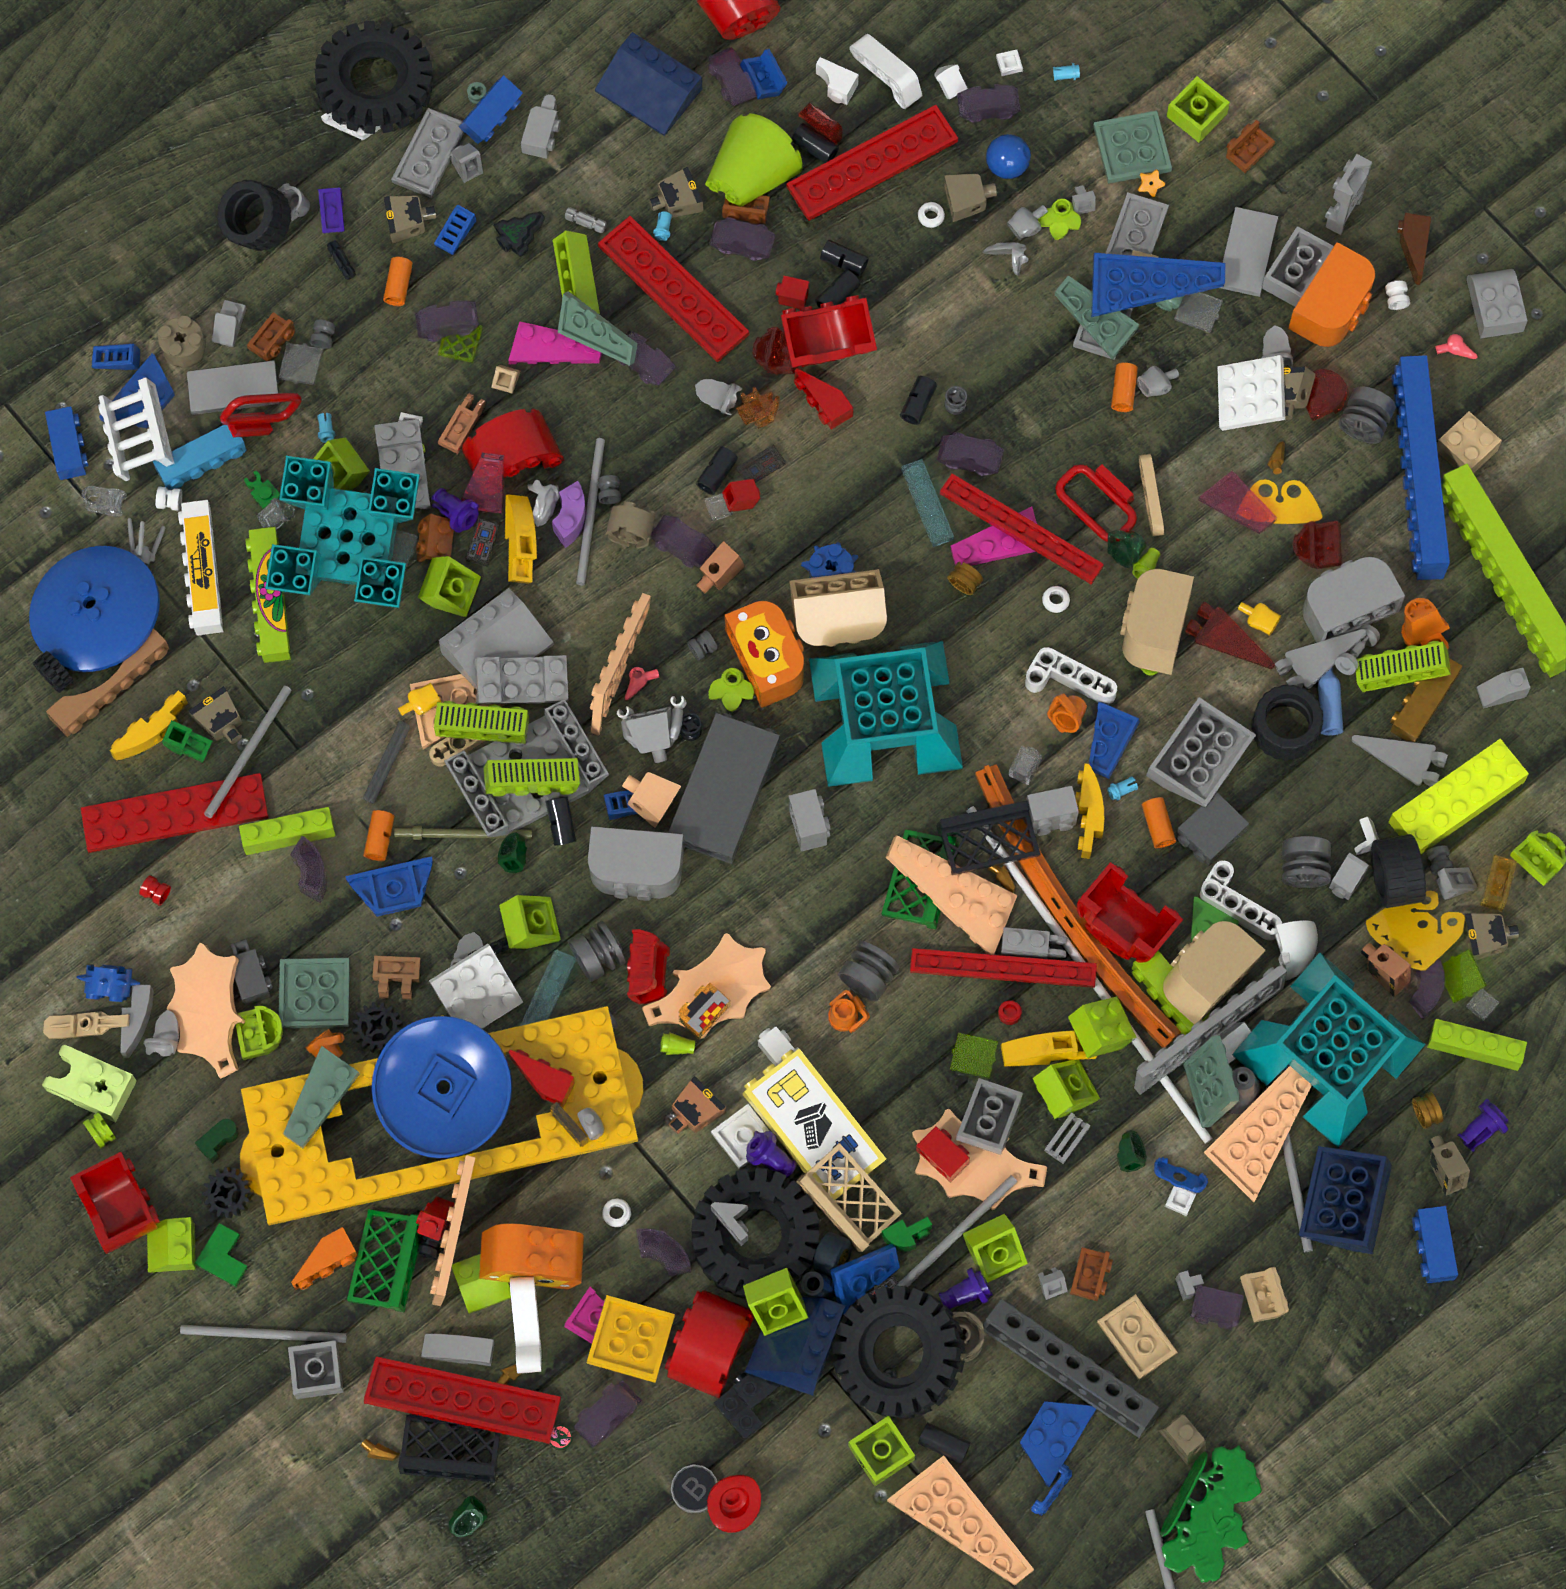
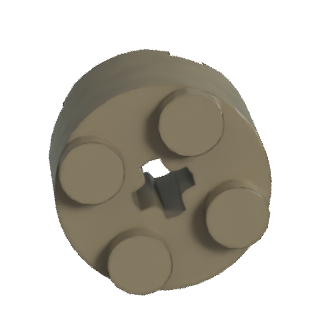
M188 316L176 317L160 327L158 341L163 356L169 364L180 366L181 368H189L201 361L206 344L201 328L194 320Z
M627 501L623 505L613 506L606 529L608 539L626 547H629L630 543L637 544L636 548L647 547L655 521V512L637 508L635 503Z
M952 1312L954 1314L952 1316L953 1320L959 1323L962 1333L959 1335L965 1334V1353H961L960 1359L966 1363L975 1359L983 1348L985 1339L983 1324L977 1316L970 1312Z

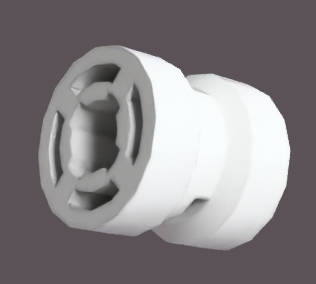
M1394 281L1385 286L1386 294L1389 296L1387 301L1389 309L1401 310L1410 305L1409 296L1406 295L1408 288L1405 281Z
M159 486L156 493V508L165 509L168 507L171 510L180 511L182 489L174 488L173 490H168L166 487Z

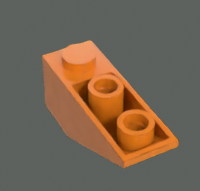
M343 1227L320 1240L291 1283L295 1290L299 1288L300 1290L306 1289L313 1284V1280L319 1277L322 1279L334 1273L335 1268L341 1265L346 1267L355 1261L354 1258L357 1257V1253Z

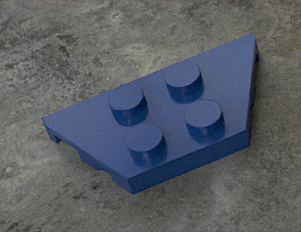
M151 353L112 402L138 392V389H140L138 380L147 378L156 385L161 410L167 406L175 394L153 353ZM140 400L114 410L116 421L143 412V401ZM100 414L99 418L101 421L104 422V418ZM147 420L134 424L137 427H149Z
M431 856L345 877L347 883L375 916L378 917L422 906L433 859Z
M1044 1401L1021 1439V1447L1031 1459L1033 1466L1038 1470L1046 1486H1051L1059 1472L1058 1469L1066 1461L1096 1411V1408L1093 1406Z

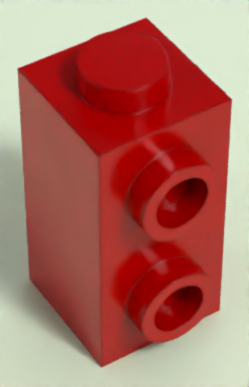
M436 1197L431 1203L428 1202L424 1211L421 1210L418 1215L416 1224H419L417 1233L439 1241L444 1234V1230H449L450 1221H447L449 1207H454L455 1203L440 1197Z

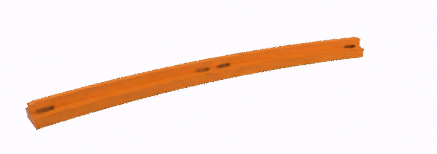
M997 764L990 767L989 765L984 766V769L975 772V776L990 808L1014 803ZM986 775L988 776V778H989V780H990V783H991L990 786L988 785V783H987V781H986V778H985ZM1023 819L1015 820L1011 827L1024 833L1026 824ZM999 825L1001 831H1002L1003 834H1004L1005 831H1006V828H1004L1003 826ZM1008 831L1005 836L1007 842L1013 846H1016L1021 838L1011 831ZM1022 839L1018 849L1025 853L1033 852L1031 843ZM1041 851V855L1038 857L1018 861L1036 892L1087 963H1097L1096 975L1115 997H1118L1122 1006L1162 1048H1167L1181 1034V1031L1139 988L1107 948L1084 926L1087 923L1083 917H1079L1076 906L1056 878ZM1053 898H1055V900L1061 907L1059 910L1052 901ZM1065 918H1068L1070 920V922L1074 926L1073 928L1069 926ZM1161 1029L1169 1038L1166 1039L1158 1030Z

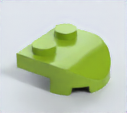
M1537 830L1531 832L1511 852L1510 856L1544 886L1566 863L1564 852L1566 846L1553 833L1542 834L1538 833Z
M254 1006L255 1009L237 1013L245 1020L244 1024L240 1022L235 1024L243 1060L270 1054L279 1046L283 1035V1026L280 1017L273 1010L265 1006Z

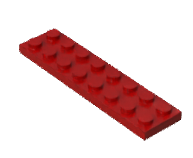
M934 105L786 183L787 189L807 220L810 221L958 142V137L937 105Z
M631 216L626 218L598 242V247L717 363L750 335L749 330Z
M261 773L237 777L212 818L205 816L204 813L225 780L81 807L87 851L91 853L268 819Z
M381 1357L375 1358L364 1396V1404L550 1444L561 1402L560 1396Z

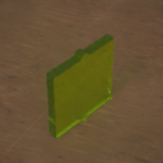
M1467 950L1458 956H1451L1450 960L1437 966L1453 1003L1466 997H1472L1473 993L1487 986L1471 950Z
M958 1033L955 1048L952 1049L953 1058L950 1070L990 1079L993 1063L996 1062L995 1052L998 1041Z

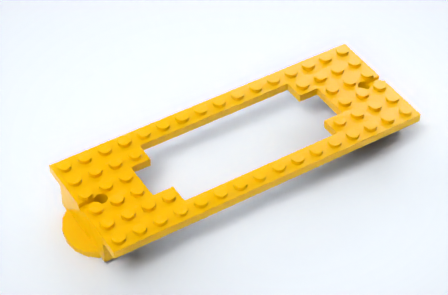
M608 1006L488 1033L500 1046L504 1055H508L509 1050L515 1052L517 1049L528 1053L531 1059L536 1061L543 1059L549 1062L552 1068L557 1070L564 1068L572 1073L571 1076L575 1079V1084L564 1108L562 1107L564 1111H561V1108H559L558 1111L536 1115L541 1138L467 1154L468 1156L475 1157L471 1179L638 1142L633 1114L639 1108L643 1097V1078L636 1062L629 1054L617 1048ZM378 1058L349 1064L360 1075L348 1090L372 1085L373 1072ZM309 1074L241 1089L249 1134L245 1138L240 1152V1169L242 1173L247 1174L245 1180L252 1181V1184L249 1186L250 1189L263 1198L268 1225L460 1182L461 1175H457L459 1161H464L466 1155L356 1180L352 1158L328 1162L321 1126L303 1149L289 1140L283 1133ZM340 1101L327 1118L343 1115ZM585 1108H592L596 1111L603 1123L604 1133L596 1140L589 1139L579 1121L577 1114Z

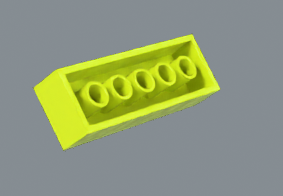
M1499 739L1395 811L1390 817L1389 824L1399 836L1412 834L1418 843L1421 854H1423L1523 784L1529 773L1504 742Z

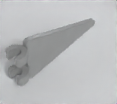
M1360 629L1285 653V659L1275 663L1276 670L1280 676H1283L1293 668L1297 676L1288 679L1286 683L1310 689L1335 665V660L1339 654L1348 653L1366 636V631Z
M1359 735L1352 736L1353 743L1417 786H1420L1422 782L1430 787L1439 781L1440 775L1427 771L1430 763H1433L1440 768H1444L1447 762L1448 755L1442 752H1435L1436 747L1434 745Z

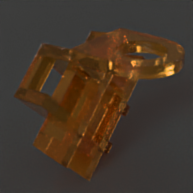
M753 387V392L750 394L740 393L744 405L736 409L745 425L754 422L759 429L774 422L780 405V396L776 395L773 401L772 392L760 396L756 387Z

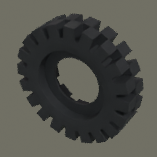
M364 21L363 30H360L357 23L346 26V35L341 30H338L332 35V43L326 40L321 47V54H318L316 58L315 81L318 99L321 101L322 108L327 114L332 112V120L339 125L346 120L347 129L356 132L360 125L364 126V133L375 134L376 126H381L382 133L393 132V123H396L401 129L410 124L409 116L416 120L422 114V106L427 107L431 99L433 72L430 54L426 46L422 47V41L415 34L409 38V30L402 26L393 31V23L382 21L380 29H376L375 21ZM380 57L391 62L397 70L398 78L395 86L390 91L372 96L359 92L352 85L350 74L353 67L359 61Z
M747 1168L737 1170L736 1175L730 1177L727 1174L718 1179V1184L715 1186L711 1185L704 1193L703 1200H699L695 1209L694 1219H692L691 1228L694 1255L698 1265L702 1267L703 1273L710 1281L713 1280L719 1289L726 1293L727 1291L733 1292L734 1296L743 1299L746 1298L743 1285L785 1268L788 1269L796 1285L801 1282V1277L808 1273L813 1265L820 1234L817 1211L814 1210L813 1202L808 1194L805 1195L803 1193L802 1187L794 1180L792 1182L787 1180L786 1175L777 1171L774 1174L768 1173V1170L763 1168H756L753 1172H748ZM714 1202L748 1205V1210L761 1209L769 1212L777 1219L781 1227L779 1246L771 1255L762 1259H749L740 1255L732 1246L730 1232L711 1211V1204Z
M894 1286L891 1289L888 1287L875 1289L876 1294L870 1295L867 1293L859 1298L860 1304L857 1307L851 1305L844 1314L848 1318L845 1324L839 1323L836 1334L840 1335L839 1342L834 1341L833 1354L838 1356V1360L833 1362L835 1372L841 1375L842 1379L839 1382L844 1391L851 1394L850 1398L869 1411L882 1416H889L890 1418L899 1417L901 1419L914 1418V1414L924 1415L932 1411L931 1406L934 1404L940 1406L948 1398L945 1393L948 1390L954 1391L959 1382L955 1377L957 1372L962 1373L965 1362L960 1359L961 1353H965V1341L959 1337L962 1330L959 1323L953 1320L952 1316L954 1314L949 1308L941 1304L940 1300L930 1294L906 1286ZM894 1326H905L912 1329L918 1334L923 1345V1357L920 1365L912 1374L903 1378H892L885 1375L879 1370L874 1359V1347L878 1337L885 1330Z

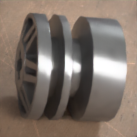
M1356 387L1348 400V407L1344 409L1338 424L1347 435L1356 440L1369 444L1379 443L1386 431V423L1390 422L1396 409L1395 402L1389 396L1374 388Z
M1312 836L1293 837L1283 841L1282 859L1286 863L1282 866V871L1284 872L1282 882L1298 888H1315L1329 884L1331 881V875L1329 874L1331 866L1326 862L1331 858V843L1326 839Z
M603 921L597 923L600 934L593 927L589 928L592 939L588 940L582 933L568 939V944L574 957L590 982L604 975L602 964L606 963L611 970L616 969L613 958L620 966L626 963L618 939Z
M860 941L856 946L857 950L851 954L855 962L846 961L839 971L838 977L845 985L859 995L872 1001H878L886 990V985L882 980L891 982L894 977L892 974H896L900 967L882 949L868 942Z

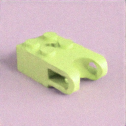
M67 1045L61 1046L59 1055L71 1065L70 1073L61 1079L51 1076L46 1077L42 1083L44 1089L95 1114L99 1112L102 1117L116 1123L137 1082L133 1074ZM106 1086L107 1090H102V1092L100 1093V1088Z

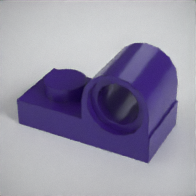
M318 189L322 233L345 231L342 189Z

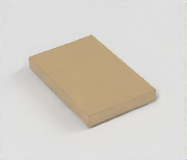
M1136 1294L1097 1321L1100 1328L1138 1380L1178 1353Z

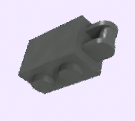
M247 939L232 943L234 956L239 959L235 980L244 1006L270 998L269 990L273 989L270 977H265L263 969L266 968L263 955L258 956L256 949L250 950ZM246 949V952L238 954V951Z

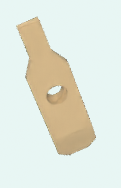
M100 1011L49 1016L44 1021L43 1033L49 1039L102 1035L111 1028L129 1026L130 1015L109 1016ZM88 1020V1025L83 1028L84 1022Z

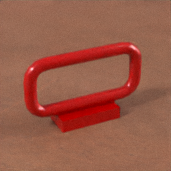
M297 393L240 396L226 406L220 415V421L228 426L233 438L269 435L273 430L270 423L281 422L289 418L302 402L301 396ZM292 401L284 411L276 414H265L264 412L232 414L236 408L245 404Z
M1103 464L1096 469V473L1086 465H1075L1056 483L1055 490L1058 498L1102 540L1110 543L1118 542L1135 526L1137 516L1135 510L1130 506L1134 501V494ZM1079 473L1085 474L1127 514L1128 521L1116 533H1107L1066 494L1064 487L1075 475Z

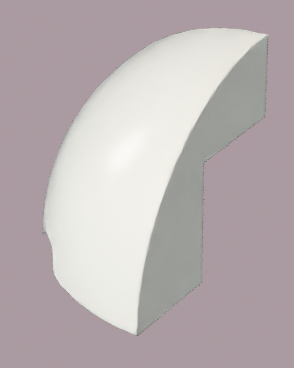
M1293 921L1279 924L1275 927L1274 934L1281 952L1278 960L1280 965L1287 970L1285 981L1301 974L1313 960L1317 949L1318 934L1316 924L1312 921Z

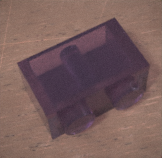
M1197 1285L1190 1317L1195 1318L1194 1321L1202 1324H1208L1209 1321L1218 1323V1327L1224 1329L1237 1327L1244 1295Z

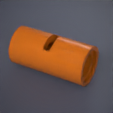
M393 257L391 259L383 298L384 302L389 305L403 306L405 304L413 264L409 259L403 257Z
M1119 363L1116 365L1111 408L1115 411L1130 412L1133 410L1138 367L1134 364Z
M1158 797L1143 802L1142 808L1154 848H1164L1174 844L1176 838L1164 799Z
M381 810L372 811L364 857L375 861L386 860L390 842L389 838L395 817L392 813Z

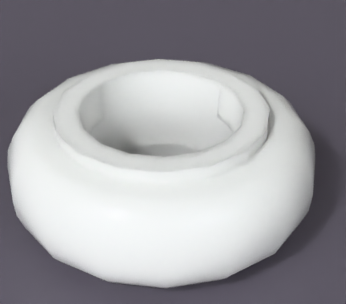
M935 202L925 203L918 211L920 223L929 228L939 226L945 217L943 208ZM928 211H934L938 216L934 219H929L925 214Z
M1052 586L1043 594V605L1050 612H1062L1069 606V593L1063 587ZM1052 595H1059L1063 601L1060 604H1053L1050 601V597Z
M611 1199L604 1205L602 1216L608 1225L621 1227L630 1220L631 1208L622 1199ZM614 1207H620L624 1213L621 1218L614 1219L609 1215L610 1210Z

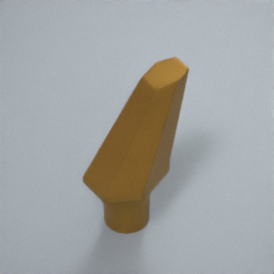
M1283 441L1276 445L1267 463L1276 475L1282 472L1281 465L1284 463L1285 443Z
M999 865L989 867L988 870L997 875L996 879L1008 891L1014 893L1016 886L1006 865L1002 867Z
M516 1364L500 1370L503 1374L496 1383L506 1385L510 1379L515 1380L522 1373H517Z
M365 1439L361 1444V1447L369 1452L368 1458L394 1461L400 1456L399 1453L380 1443L374 1445L368 1439Z

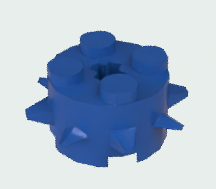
M837 542L836 544L821 548L815 546V552L811 556L810 561L801 563V566L809 571V578L856 572L853 570L854 562L857 560L858 555L851 556Z
M87 964L86 974L77 976L78 979L85 982L84 993H86L87 999L99 1000L108 996L109 1001L123 1002V1000H127V997H130L131 986L140 985V982L132 979L133 968L125 969L123 966L102 965L94 967V964Z

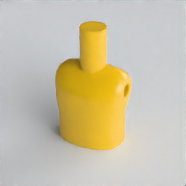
M1241 602L1238 610L1249 616L1247 623L1250 627L1260 630L1269 636L1273 633L1281 619L1280 614L1272 611L1263 603H1258L1252 608Z
M430 682L421 688L410 691L408 693L409 702L399 707L398 710L401 716L412 710L418 715H423L437 706V702H442Z

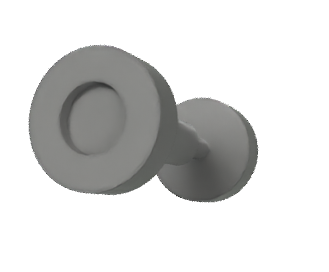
M1367 624L1359 628V630L1364 629L1366 631V636L1353 647L1350 654L1341 653L1335 660L1336 668L1341 673L1352 675L1357 670L1358 661L1356 658L1365 646L1372 647L1380 639V634L1376 628Z

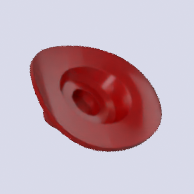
M733 1475L723 1478L713 1486L708 1495L707 1509L711 1521L718 1529L724 1532L734 1533L744 1530L753 1523L759 1513L761 1492L757 1482L750 1476Z

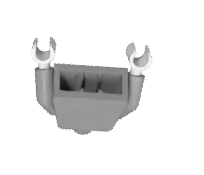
M672 696L671 703L674 706L673 709L669 706L634 714V711L626 706V715L619 709L617 715L623 719L621 726L624 739L634 748L638 749L641 754L652 752L655 763L666 761L665 749L670 748L674 741L678 739L682 727V709L686 706L685 698L681 696V702L675 704L676 698Z

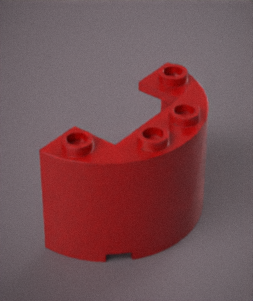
M859 295L847 297V302L839 305L828 302L820 304L821 308L814 310L812 306L800 308L798 312H796L795 308L783 310V315L780 316L791 368L811 366L876 351L877 346L867 299H859Z
M520 409L498 416L476 429V436L473 438L468 437L462 446V452L483 495L497 493L504 487V477L515 476L520 470L527 467L533 468L541 461L544 469L556 467L564 461V457L542 413L536 409H532L528 413L525 409Z
M1110 862L1078 900L1077 911L1079 917L1082 918L1084 916L1087 922L1084 926L1104 947L1127 960L1131 957L1136 958L1138 963L1147 962L1155 955L1183 919L1176 910L1168 908L1166 905L1158 913L1153 905L1145 903L1134 890L1124 886L1125 881L1129 877L1125 874L1124 870Z
M122 1152L70 1177L95 1228L94 1232L106 1254L158 1229L157 1224L160 1223L153 1204L150 1206L147 1204V1201L151 1199L145 1187L140 1189L132 1173L136 1169L131 1159L125 1160Z
M702 1290L701 1292L697 1291L692 1304L694 1305L692 1309L687 1308L682 1321L685 1322L682 1331L678 1329L674 1337L673 1343L677 1345L673 1356H669L664 1369L668 1370V1378L720 1398L728 1381L730 1368L745 1333L748 1334L754 1320V1315L745 1306Z

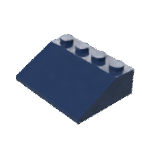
M632 32L618 49L596 86L595 92L665 136L703 88L700 75Z
M1318 1146L1299 1236L1349 1251L1373 1254L1392 1167L1386 1156Z
M802 1297L808 1318L764 1336L761 1330L745 1372L813 1396L835 1340L837 1328L842 1321L845 1305L825 1298Z

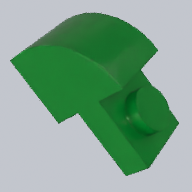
M171 720L162 743L178 755L184 754L203 763L212 740L192 732L191 728Z
M926 1217L906 1227L904 1221L900 1220L882 1230L881 1236L887 1245H894L897 1251H912L916 1249L914 1239L921 1240L930 1234L929 1231L932 1230V1223Z

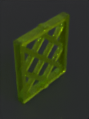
M447 318L438 356L473 363L483 326ZM452 324H459L461 327L455 330ZM450 327L452 332L447 334L448 328ZM466 327H473L476 330L470 333ZM464 329L467 335L460 338L457 333ZM478 333L475 341L472 336ZM455 334L458 340L451 344L448 338ZM470 338L473 343L466 347L463 341ZM445 340H446V342L448 343V346H446L445 348H443L444 342H445ZM460 343L463 349L456 352L453 346ZM474 347L471 355L468 349ZM451 348L454 354L451 355L444 352ZM466 351L469 357L465 358L459 355Z

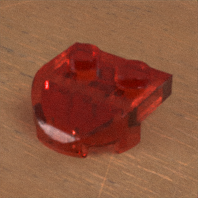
M811 102L798 114L799 117L835 144L842 140V126Z
M778 327L768 328V332L761 338L758 336L753 344L752 352L754 358L765 371L771 374H795L796 368H791L784 331H781Z
M1319 369L1313 371L1315 379L1306 406L1312 421L1331 412L1338 413L1344 407L1346 398L1349 396L1348 386L1344 379L1331 370Z
M1311 521L1303 525L1304 528L1298 535L1295 534L1293 539L1294 553L1308 567L1322 569L1342 565L1341 524L1338 521L1320 524Z

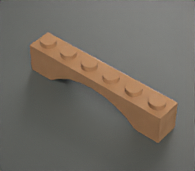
M153 628L145 643L132 656L123 661L120 668L109 680L86 693L75 696H63L46 711L49 719L67 737L77 733L82 728L84 722L97 716L99 709L105 704L112 703L121 690L129 688L137 676L145 674L150 669L152 663L156 660H161L167 654L169 647L166 640Z

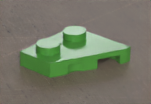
M1194 897L1190 942L1201 930L1205 933L1217 922L1226 921L1238 926L1239 921L1202 899Z

